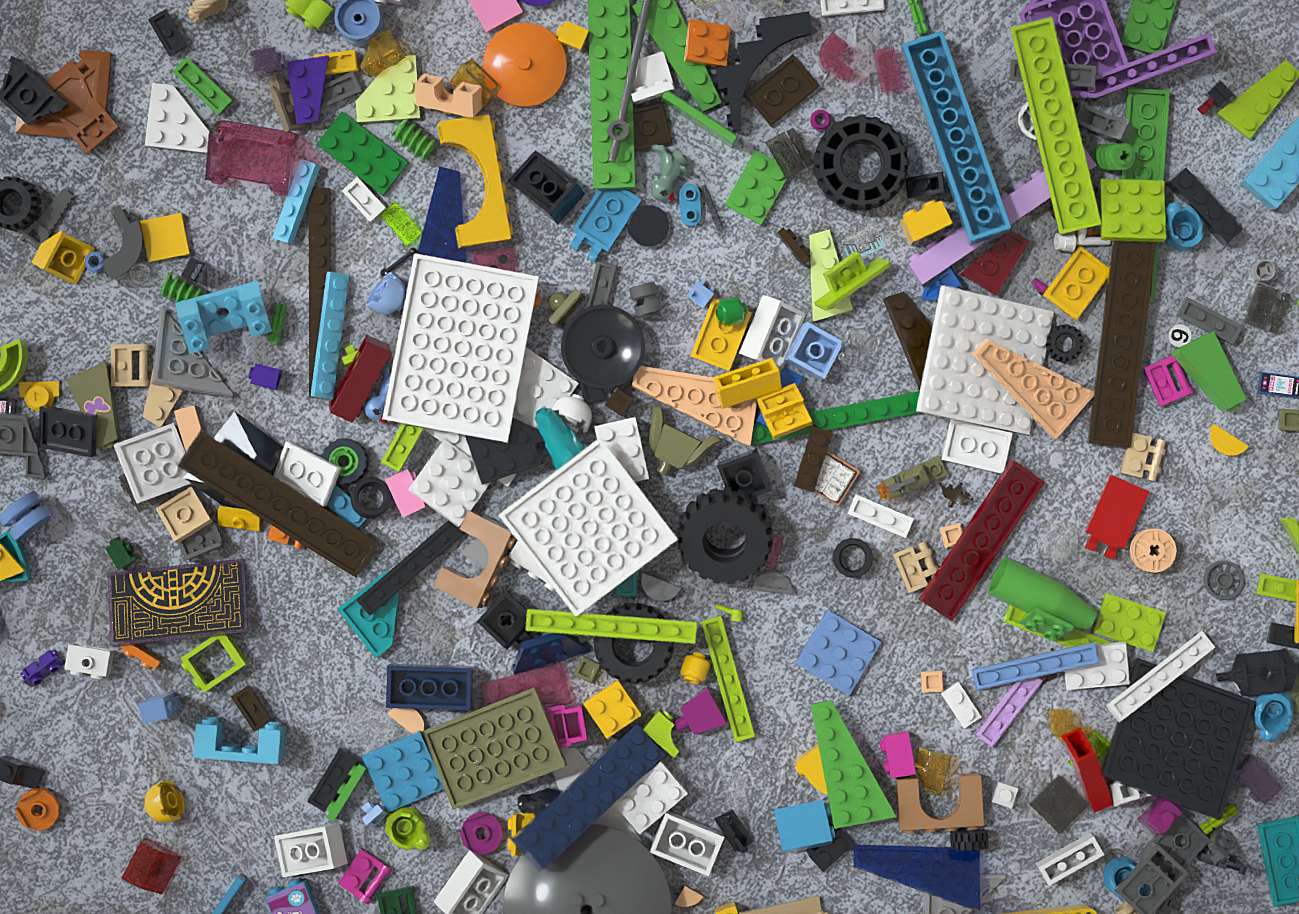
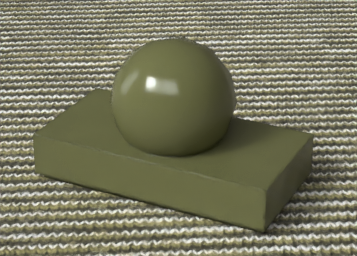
M577 289L569 296L563 292H556L551 295L549 305L555 312L548 320L558 329L585 299L584 295Z

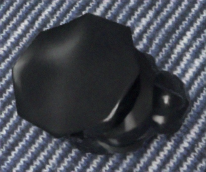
M546 788L531 794H521L517 798L518 809L521 813H533L536 816L561 793V790L557 791L556 789Z

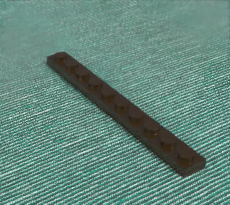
M313 188L309 197V397H312L311 389L327 272H331L330 188Z

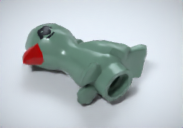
M654 144L652 149L661 158V177L659 178L657 175H654V179L651 180V193L658 201H676L673 184L682 172L689 173L688 169L684 166L687 160L677 150L670 154L664 145Z

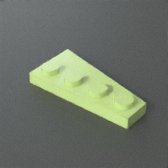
M830 229L809 235L812 321L852 311L853 307L850 297L844 298L834 308L827 311L815 306L814 302L830 291L823 273L838 264L839 260Z

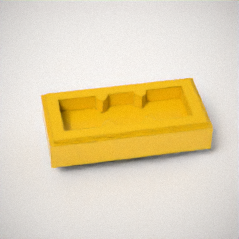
M356 50L314 55V57L329 56L326 76L359 71Z
M219 506L218 526L260 531L261 518L250 511Z

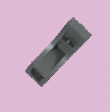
M1072 98L1078 128L1108 140L1114 139L1125 142L1133 124L1132 122L1104 113L1082 100Z

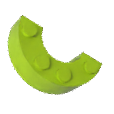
M18 339L0 346V395L12 389L25 373L28 363L26 340Z

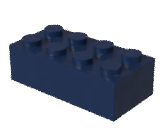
M387 665L386 708L471 710L473 666Z

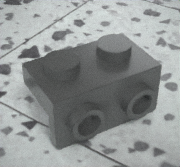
M214 521L179 542L178 545L183 554L182 560H189L192 563L201 559V554L208 552L211 555L221 551L220 546L225 545L217 523Z

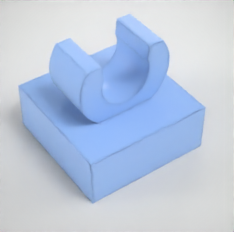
M705 280L697 281L687 295L688 298L701 308H704L714 295L713 286L710 289L703 286L706 282Z
M367 802L362 806V809L367 813L362 819L371 827H375L389 814L385 807L380 805L374 806L373 803Z

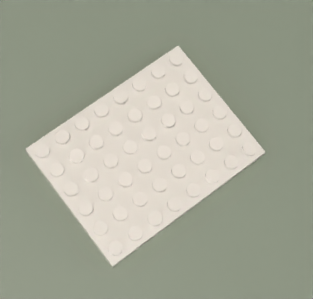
M414 253L383 420L508 443L539 276Z

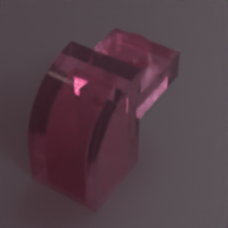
M833 31L821 45L818 62L824 73L832 68V73L840 80L844 78L847 81L854 71L844 64L839 57L847 49L848 44Z

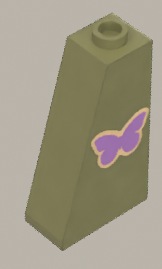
M102 362L66 380L81 412L97 415L96 445L98 448L108 450L114 447L116 441L121 440L114 387L111 386V367L109 362Z

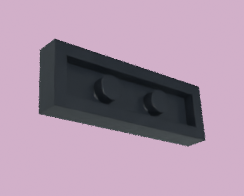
M340 747L307 802L326 812V809L334 799L358 757Z

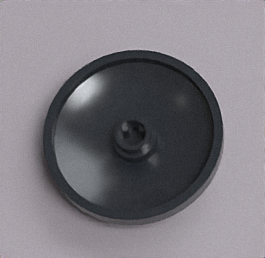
M594 305L581 310L568 322L561 339V354L567 370L579 382L592 388L609 389L626 383L639 370L645 354V340L639 324L628 312L612 305Z

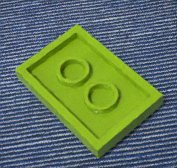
M1105 593L1092 632L1153 652L1166 612Z

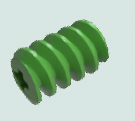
M406 118L397 126L391 137L395 135L394 141L396 143L401 141V147L408 146L407 151L409 153L415 151L414 157L419 158L421 156L420 162L425 163L438 146L434 147L435 139L427 141L428 134L420 136L421 128L414 131L415 123L408 126L409 119Z
M1128 143L1103 144L1093 149L1091 158L1097 165L1095 168L1098 170H1126L1135 161V151Z
M173 272L168 274L161 290L162 297L168 296L170 301L176 299V302L202 296L201 287L194 291V283L187 287L188 280L186 279L179 283L180 276L178 275L175 279H172Z

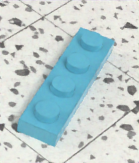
M300 159L272 238L293 245L320 170V165Z

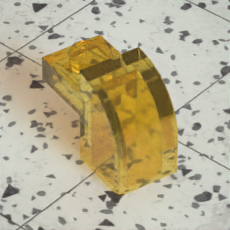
M1048 708V728L1051 734L1059 741L1063 742L1062 735L1080 727L1085 736H1092V727L1072 725V711L1070 709Z

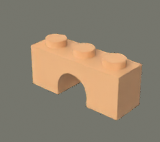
M424 73L415 82L416 105L426 109L440 110L448 114L462 115L465 118H473L482 109V88L479 85L462 82L453 91V94H450L444 87L443 77Z

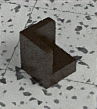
M615 388L605 406L623 416L634 399Z

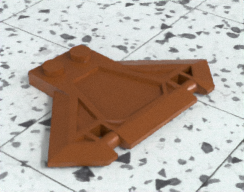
M82 50L78 54L82 60L76 65L70 60L44 83L70 107L30 126L17 116L15 133L74 138L88 155L120 129L106 112L111 52ZM88 67L89 70L83 74L81 71Z

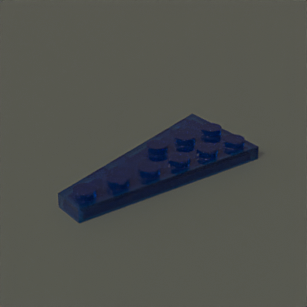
M439 166L417 254L467 263L466 248L458 249L455 228L458 225L464 224L460 171Z
M853 845V867L977 912L981 911L980 849L961 851L951 847Z

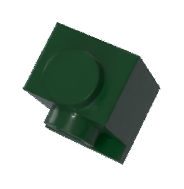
M120 536L109 542L110 546L105 548L118 570L140 559L138 555L134 556L132 554L134 552L132 545L128 541L125 542Z

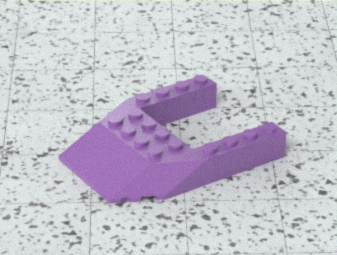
M1032 0L1019 14L1022 24L1052 17L1063 63L1097 66L1094 87L1068 85L1071 96L1098 98L1211 57L1217 53L1210 33L1128 63L1105 0Z

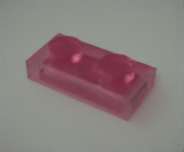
M894 46L874 50L873 56L881 93L901 89L902 82Z

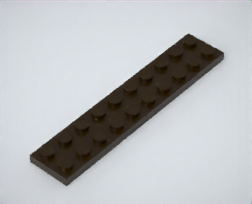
M1112 241L1087 443L1127 448L1131 446L1156 242Z
M201 429L177 464L179 468L355 578L379 544L377 540Z

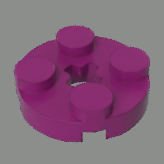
M490 812L471 814L465 820L461 829V839L464 846L477 854H488L494 851L500 844L503 836L501 822ZM480 827L488 831L485 834L486 838L476 835Z

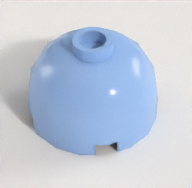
M390 272L383 277L386 281L382 284L378 282L367 298L368 303L366 306L378 314L387 315L395 310L399 312L405 305L406 288L399 277Z

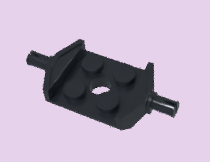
M1286 648L1245 654L1237 653L1231 671L1216 673L1217 682L1233 681L1242 696L1292 691L1296 676L1299 674V664L1293 661ZM1262 667L1270 670V676L1266 679L1258 676V671Z

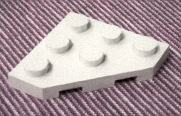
M152 83L145 146L209 154L211 132L180 95L178 90L173 85Z

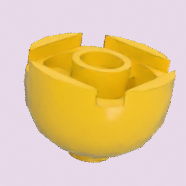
M164 780L154 784L145 796V811L153 820L159 823L177 821L181 819L180 814H183L185 811L183 795L181 791L177 793L174 788L176 784L171 780Z

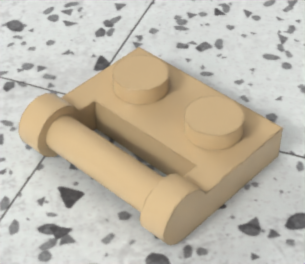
M111 344L112 387H147L150 385V380H148L149 344ZM133 351H139V380H133Z

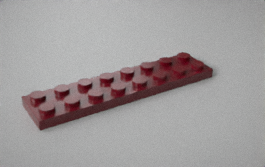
M1011 459L922 592L919 600L950 621H953L1045 482Z

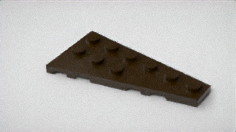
M903 291L885 297L883 302L920 391L933 328Z

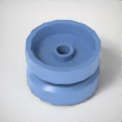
M341 0L336 7L334 15L335 24L346 42L353 46L363 47L371 45L381 36L384 21L380 9L374 0Z
M31 491L19 498L0 514V523L3 527L14 525L9 534L15 542L24 539L36 531L53 516L52 511L47 505L38 507L41 497L36 491Z

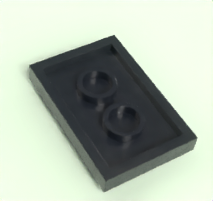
M47 405L40 406V448L87 457L96 456L97 415Z

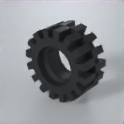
M1069 324L1055 326L1047 335V354L1058 362H1069L1078 358L1085 344L1083 343L1084 337L1080 334L1081 331ZM1061 335H1067L1071 338L1072 347L1070 350L1061 351L1058 349L1057 339Z
M966 828L957 831H950L951 848L961 851L989 848L988 830L981 828L966 830Z

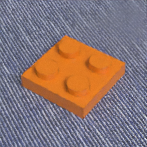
M690 19L688 21L684 61L713 67L727 66L731 26Z

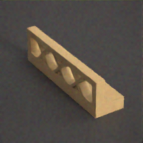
M812 896L739 914L828 913L821 910L819 896Z

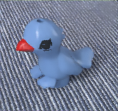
M384 364L381 370L384 379L380 387V394L376 397V394L372 393V396H370L366 403L365 413L371 420L387 423V420H383V414L390 383L391 368Z

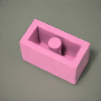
M410 469L385 479L402 517L427 507L426 503L408 491V488L417 477L416 472H411Z

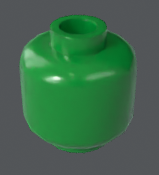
M738 297L720 300L718 306L715 307L717 320L719 323L722 322L724 326L741 324L744 321V315L748 314L745 302L741 303Z

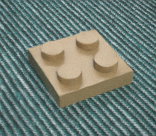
M192 486L156 508L176 544L213 522Z

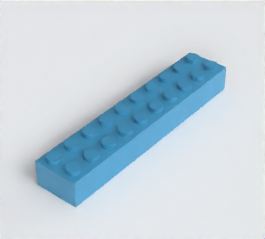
M943 31L902 44V53L969 246L1009 233L1011 226Z

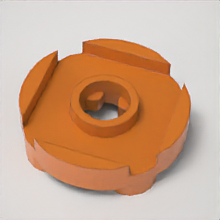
M34 788L22 795L18 802L16 814L24 827L42 831L55 823L60 813V804L57 797L47 788ZM35 805L43 807L42 814H39V812L34 813Z

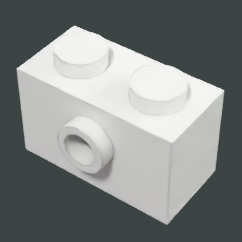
M71 643L68 645L64 669L70 670V674L82 676L83 673L91 674V678L103 679L104 676L110 675L114 650Z

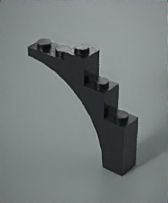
M809 11L759 19V25H755L757 38L761 37V40L737 43V49H734L735 62H739V64L715 68V74H712L713 87L717 86L718 92L727 91V93L723 94L725 106H729L730 114H726L728 127L732 126L733 132L741 130L742 99L747 83L756 68L780 46L795 39L811 36L812 26Z

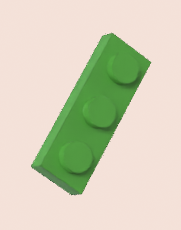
M188 57L172 71L218 116L233 102Z
M361 762L358 766L354 764L348 774L351 776L347 784L343 782L337 791L340 794L337 801L332 800L326 809L329 812L326 817L332 822L335 821L366 771L365 763Z

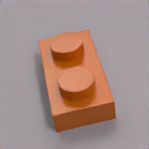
M132 640L123 641L120 645L124 649V654L131 658L137 657L142 660L141 664L148 669H157L164 661Z

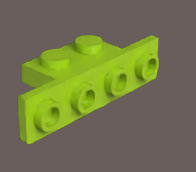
M853 252L823 273L830 291L814 302L815 306L825 311L834 308L844 298L850 297L854 291L867 285L871 279L884 273L891 266L890 262L878 257L865 266L860 253Z

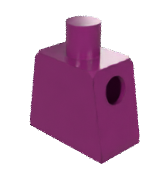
M708 687L683 704L680 709L684 716L673 721L679 732L690 727L694 735L726 724Z
M1156 798L1139 817L1138 821L1153 834L1163 835L1181 815L1182 809L1179 805Z

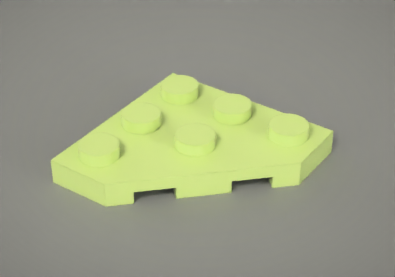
M416 55L395 56L356 100L358 123L405 120L406 118L409 120L421 119L420 106L416 105L415 82L418 80Z

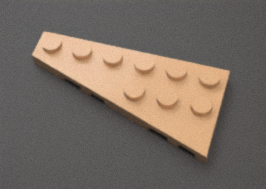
M985 339L972 353V356L1053 439L1059 437L1093 397L1094 391L1076 382H1072L991 340Z

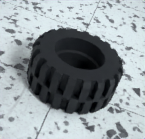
M638 602L624 603L614 607L605 614L665 619L664 615L654 609V607ZM594 637L595 656L601 668L609 676L623 683H645L654 677L656 678L668 666L673 654L674 642L654 640L653 650L645 660L636 663L627 662L615 650V637Z

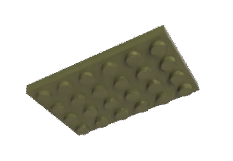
M537 687L422 731L452 810L567 766Z

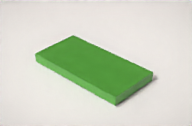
M668 90L664 92L662 102L732 148L737 138L735 134Z

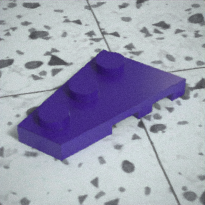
M328 55L287 62L297 125L319 122L326 69L329 61Z

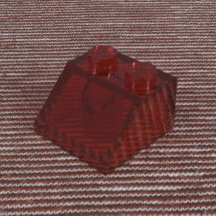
M144 838L140 841L121 879L140 889L163 894L182 856Z

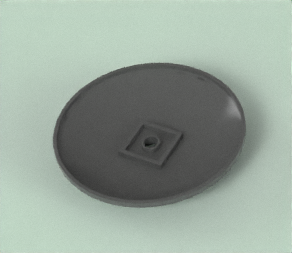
M592 824L544 870L538 871L523 854L509 876L503 899V914H581V907L585 904L593 908L592 914L672 913L669 886L663 870L655 857L643 844L621 830L600 824Z

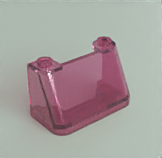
M227 120L217 121L208 135L205 180L211 181L213 184H223L229 178L269 185V189L275 195H288L299 135L294 132H284V130Z

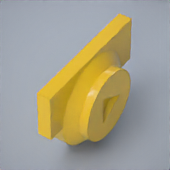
M60 381L19 382V397H25L26 404L34 411H40V406L43 405L52 406L55 397L60 396Z

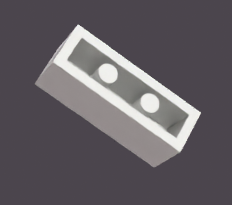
M1088 833L1035 864L1045 882L1050 886L1102 857L1104 854L1095 837Z

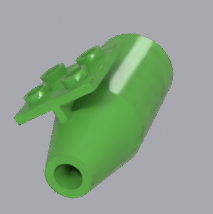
M1005 557L997 567L988 589L989 595L1028 613L1019 623L1030 631H1037L1043 634L1049 640H1059L1071 631L1073 627L1089 630L1097 614L1091 606L1063 583L1009 557Z

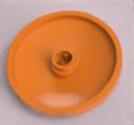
M517 23L502 29L491 39L484 53L483 71L488 86L499 99L516 107H535L550 100L560 90L566 77L567 60L561 43L558 42L557 37L552 32L537 24Z

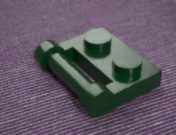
M414 885L377 893L380 913L403 914L400 896L405 895L409 914H418L414 898Z

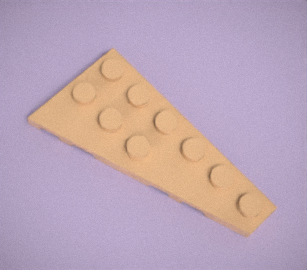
M640 366L633 376L632 387L750 448L757 397L722 409L715 395L712 377Z

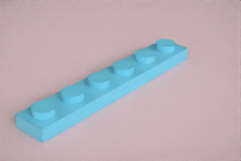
M327 272L311 389L312 397L331 400L334 396L349 275L335 272Z

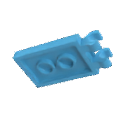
M626 189L598 190L572 229L577 234L571 241L570 247L577 251L582 241L593 247L587 258L595 262L601 250L608 253L627 224L630 214L638 207L642 199Z

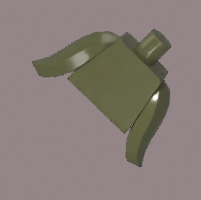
M652 405L653 417L649 431V446L655 453L654 456L661 459L656 470L661 474L668 476L672 466L679 469L695 466L716 444L722 441L718 435H714L700 443L701 440L667 423L663 426L664 417L661 407Z

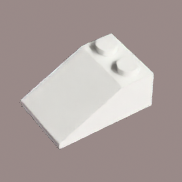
M339 823L274 836L283 877L334 869L348 864Z

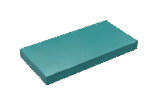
M1299 816L1257 823L1256 826L1272 905L1275 907L1299 902Z

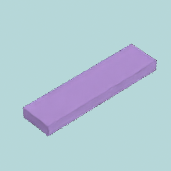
M1035 677L1014 682L975 735L993 747L1043 681Z

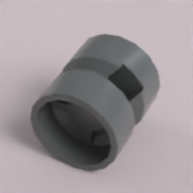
M655 281L629 288L631 299L636 302L634 305L636 317L662 310L659 298L655 297L658 293Z

